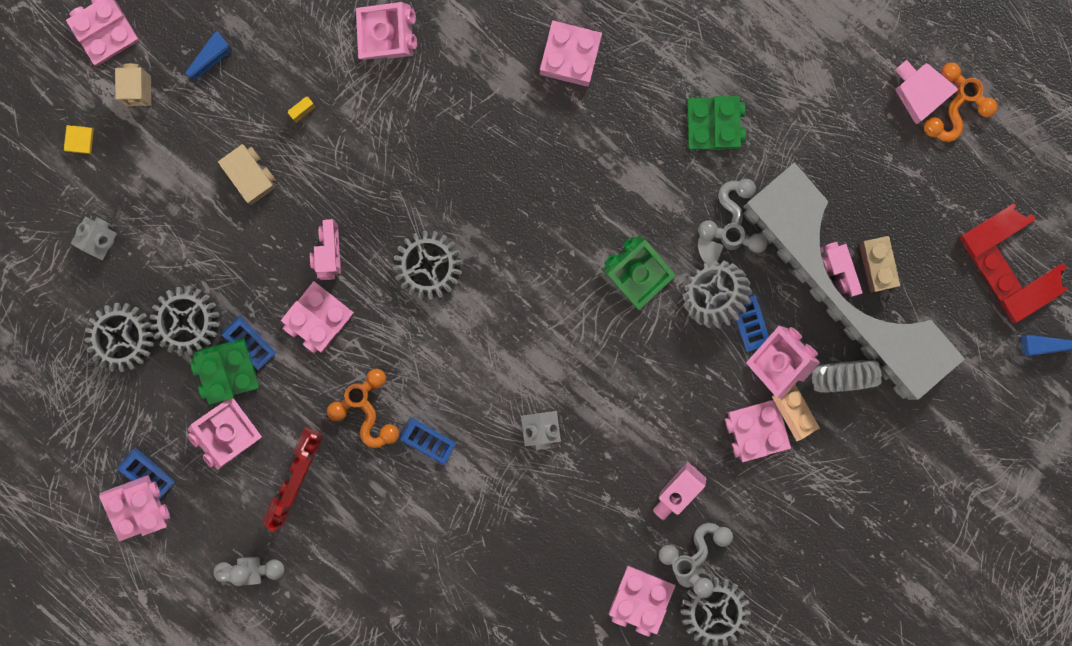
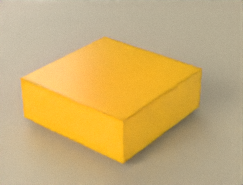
M305 97L288 110V114L297 123L316 106L308 97Z
M67 125L64 151L91 154L94 129Z

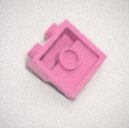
M91 0L92 5L85 9L82 6L75 8L69 13L70 18L66 20L96 67L140 41L115 0Z
M398 2L356 8L358 59L413 56V49L417 47V39L412 34V24L416 21V15L411 5Z
M333 219L323 220V226H319V240L324 246H314V253H310L311 268H314L317 278L320 280L335 279V275L341 274L338 223Z
M838 242L822 246L820 251L823 264L828 276H834L835 281H833V285L844 299L862 294L847 244L839 246Z
M313 281L281 321L285 324L283 329L294 338L298 334L305 339L303 345L313 353L317 350L323 353L353 316L354 312Z
M778 326L746 362L770 391L780 399L789 392L798 380L804 382L820 364L815 358L818 355L816 350L808 344L804 346L800 342L801 334L792 327L788 329Z
M233 398L225 400L192 423L188 428L190 433L187 435L195 447L200 445L205 452L203 459L211 468L215 466L217 470L262 438Z
M774 400L727 412L729 418L725 419L728 433H733L735 443H732L735 458L740 457L741 462L791 449L782 414Z
M149 475L101 492L99 495L119 541L140 533L144 536L167 527L168 519H170L169 511L165 504L161 505L158 498L160 496L159 488L156 482H151Z
M627 565L608 612L610 616H613L612 622L626 627L627 623L637 626L635 631L649 637L651 632L657 634L667 611L666 608L675 584Z

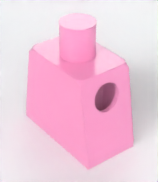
M906 60L895 69L905 81L896 88V92L916 124L926 118L958 90L956 86L927 63L916 71Z
M687 461L660 492L659 499L661 501L653 509L654 513L662 520H665L672 511L679 515L706 485L707 478ZM678 493L681 495V497L674 498L672 494Z

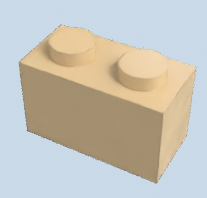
M123 64V68H115L116 100L125 106H151V75L143 70V68H138V64Z
M242 144L219 160L218 163L246 202L253 205L276 188L272 183L275 178L267 167L264 169L260 167L257 162L260 160V157L252 146L247 149Z
M889 236L859 243L870 293L899 287L900 282Z

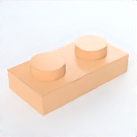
M796 384L782 399L777 398L775 395L772 396L796 441L805 438L820 428Z

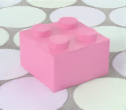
M552 20L540 75L589 87L602 33Z

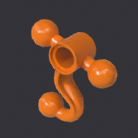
M953 62L946 63L941 69V75L951 83L954 82L958 89L956 91L957 96L950 103L948 110L953 129L950 132H946L943 122L937 117H931L924 123V131L928 136L937 137L945 142L955 141L963 132L964 126L959 114V108L965 101H974L978 105L980 115L987 118L995 115L998 109L997 102L993 98H985L982 95V83L976 78L965 79L961 75L959 65ZM967 83H971L975 88V93L971 97L964 93V86Z
M380 369L370 370L364 383L350 385L345 391V399L341 402H333L327 408L329 419L339 422L346 417L347 409L351 406L360 407L366 414L360 429V438L365 445L371 448H380L385 444H393L397 442L400 436L398 428L392 424L383 426L380 429L379 437L373 438L370 435V431L375 423L376 412L367 400L368 392L372 388L379 389L384 386L386 375ZM353 388L362 390L364 395L362 401L354 402L350 399L349 393Z

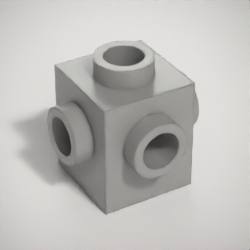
M85 217L82 223L78 225L71 244L103 260L108 249L112 247L117 233L109 229L110 223L98 217L94 221Z
M557 411L521 416L525 446L535 445L536 450L551 448V443L561 442Z

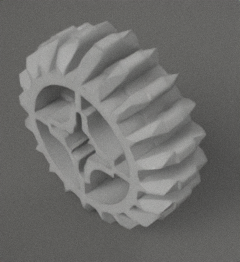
M423 231V239H419L417 233H414V243H411L406 238L404 242L409 247L407 249L402 246L398 247V250L404 253L403 256H394V260L400 261L401 265H395L393 269L395 271L402 270V273L396 276V280L405 278L406 281L402 283L401 288L405 289L409 285L412 286L409 290V295L411 296L416 290H419V299H423L424 292H428V299L432 300L434 291L437 292L439 298L443 297L440 289L444 287L447 292H451L452 289L447 285L449 281L455 285L458 283L452 277L453 274H462L461 270L455 269V266L462 265V260H454V257L460 255L459 250L450 251L455 246V243L452 241L446 246L444 243L447 241V236L443 235L440 241H438V233L435 231L432 234V239L428 238L427 231ZM424 245L437 246L446 254L436 257L429 256ZM417 248L420 257L419 262L407 270L408 258ZM423 253L430 262H435V267L432 266L434 268L432 270L433 278L426 269H420L421 264H424ZM449 261L448 273L439 282L436 275L437 268ZM426 274L432 286L416 284L410 277Z
M714 260L711 267L704 263L702 271L695 269L697 274L695 277L688 276L691 284L684 285L686 291L682 295L685 300L684 307L689 312V316L699 325L705 324L710 329L715 325L721 329L722 323L725 322L726 325L730 326L731 319L739 320V312L746 313L744 305L751 304L748 296L752 295V290L749 288L750 281L746 278L743 270H740L733 263L729 265L728 262L723 261L719 264ZM728 280L734 282V292L728 289ZM701 297L706 299V309L701 308Z
M187 286L183 294L182 288L176 287V296L172 291L168 290L166 295L169 299L166 300L160 296L158 300L163 305L161 307L153 305L152 308L159 312L158 316L150 315V319L157 320V324H152L150 329H159V332L153 337L154 339L164 338L160 342L161 347H165L170 343L168 352L173 353L178 347V355H183L185 348L189 355H193L194 346L198 351L203 349L201 342L211 345L212 342L207 336L216 337L217 333L211 331L212 326H220V323L212 322V318H217L220 315L218 312H210V310L216 307L215 303L206 305L210 299L209 295H204L200 299L201 290L197 289L192 295V288ZM182 300H191L196 303L186 311H181L174 306L175 303ZM201 309L204 314V327L202 331L196 324V318L200 314L199 311ZM168 311L174 320L170 332L166 328V315ZM179 315L185 317L189 315L187 321L190 323L189 325L191 327H187L185 325L181 327L183 321L180 319L181 317ZM186 330L196 336L195 339L188 342H179L174 339Z
M114 303L113 310L109 305L104 306L105 315L99 310L95 312L99 318L98 321L93 318L89 319V322L94 327L93 329L86 328L85 332L92 333V337H87L84 340L87 343L93 344V346L87 348V352H97L92 357V360L98 361L102 358L100 367L105 368L109 363L110 371H115L118 365L120 372H125L126 363L133 370L136 368L134 360L139 364L144 363L143 358L140 356L141 354L150 356L151 353L145 350L146 346L154 347V343L147 340L148 337H153L155 333L147 332L146 329L150 328L152 323L146 322L143 324L147 315L143 313L138 316L140 311L138 307H134L130 312V304L125 303L121 310L120 303ZM115 317H127L125 322H121L117 328L106 325L109 320ZM133 322L139 332L138 343L131 337ZM121 330H123L122 337L125 338L124 340H126L127 342L118 341V338L115 337V334L111 332L121 333ZM101 333L108 337L107 351L102 346ZM124 346L134 350L127 357L120 359L113 357L115 352H118Z
M876 360L825 364L817 366L812 371V384H814V390L817 392L860 390L875 387L882 383V369Z
M717 577L713 578V592L724 593L715 602H709L697 596L691 590L687 591V594L692 597L691 601L688 599L682 600L683 604L689 606V609H681V614L689 615V617L682 620V623L684 625L691 623L692 625L686 630L687 633L691 634L697 631L693 637L695 641L704 636L702 644L705 646L708 645L710 639H712L713 646H718V639H721L723 645L727 646L728 641L726 637L730 636L734 642L737 641V637L733 633L737 631L743 635L744 630L739 627L740 624L749 625V621L742 618V616H749L751 614L750 610L742 609V607L749 605V601L739 600L745 595L743 591L734 593L737 590V584L734 583L730 588H727L729 584L728 579H724L722 584L719 585V579ZM731 597L736 606L734 621L726 615V607ZM697 603L706 612L700 627L695 619ZM705 605H708L711 608L721 606L719 608V611L721 612V615L725 618V620L720 616L718 618L716 616L715 618H711L712 613L710 612L709 608ZM718 622L728 626L726 630L713 633L707 631L709 627L711 628Z

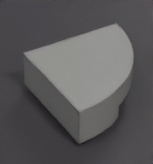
M699 237L697 247L703 262L711 267L714 260L718 262L724 245Z

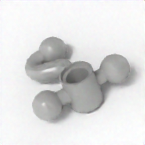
M750 179L726 182L721 186L718 198L723 207L732 213V222L722 229L718 228L716 223L711 220L703 221L698 227L699 235L705 240H711L715 237L720 238L722 245L728 250H736L743 244L748 246L754 253L763 252L768 246V241L759 233L751 236L745 235L744 228L741 226L743 220L742 210L728 197L730 191H736L742 198L752 197L756 192L755 183ZM734 231L738 233L740 239L737 242H730L726 238V234Z
M713 523L702 524L696 529L694 543L698 552L694 556L684 555L679 557L678 550L672 545H665L659 551L660 561L666 565H673V571L679 584L684 587L694 585L695 594L701 598L711 596L714 590L712 581L707 578H700L698 571L708 554L707 545L704 540L705 534H713L714 542L720 547H727L733 541V533L730 529L719 527ZM684 569H692L688 574H681Z
M260 557L238 558L237 565L234 566L226 562L217 564L214 568V577L219 582H231L235 586L253 585L261 583L262 575H266L272 580H277L283 576L285 569L279 560L273 559L267 562L266 565H260Z

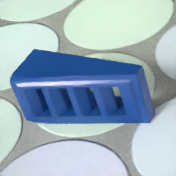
M218 31L212 35L186 71L187 76L192 81L197 80L232 52V48Z
M756 295L749 297L751 304L744 305V307L752 305L753 310L742 314L739 312V320H735L746 352L760 348L769 337ZM755 315L756 320L743 323L742 319ZM759 325V330L746 333V328ZM762 334L763 339L752 343L749 342L748 338Z
M238 315L221 332L228 342L242 339L247 333L251 335L246 340L247 347L255 340L258 342L249 352L253 366L257 370L276 354V351L241 315ZM242 326L244 329L233 337L231 334L238 327ZM264 348L266 351L255 360L253 357Z
M1034 335L1021 336L1022 351L1025 356L1072 350L1071 340Z
M412 417L408 419L399 436L400 441L445 465L457 444ZM414 427H419L412 440H409L408 438ZM424 431H426L428 434L420 446L417 443ZM433 436L437 437L431 450L428 451L427 447ZM442 441H444L446 445L439 456L435 455Z
M135 447L118 465V471L131 481L150 475L152 472L156 475L151 479V482L157 483L160 478L164 480L159 486V500L175 483L171 477ZM137 459L139 462L131 470L129 466ZM145 465L147 469L139 477L137 473Z

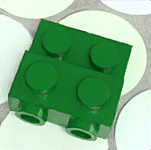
M740 96L687 99L688 150L740 149L741 143L746 141V129L741 127L740 117H745V102H740Z
M633 236L624 242L623 251L618 255L612 254L605 260V267L602 271L629 301L640 310L676 275L641 236L635 238Z
M245 338L195 351L194 360L190 362L194 376L199 375L202 384H198L199 393L202 399L207 398L208 404L232 399L235 394L259 388L258 378Z

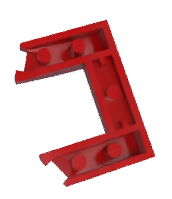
M1014 203L959 236V239L1010 321L1017 323L1067 291V287H1062L1061 271H1066L1064 263L1059 264L1023 287L1020 285L996 246L1036 220L1031 214L1025 217L1014 210L1016 207Z
M308 427L304 428L294 449V453L299 458L296 457L291 465L292 477L289 482L285 480L279 492V495H282V499L277 497L271 499L262 520L263 525L268 530L275 532L283 527L323 439V434Z

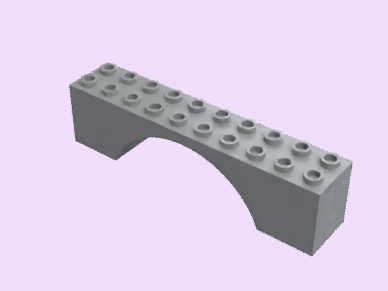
M794 162L742 207L745 211L743 216L751 225L757 224L762 230L760 234L766 238L768 244L773 243L777 247L778 251L776 253L785 264L790 262L795 268L793 271L794 275L802 283L806 281L812 288L810 290L812 296L818 302L823 301L828 306L826 311L836 322L840 320L845 326L843 329L845 334L852 341L856 339L861 344L860 351L868 360L873 359L879 362L882 376L886 380L889 378L896 385L894 387L896 393L902 399H920L965 358L932 320L913 324H896L881 321L856 309L837 291L826 272L820 251V226L828 200Z

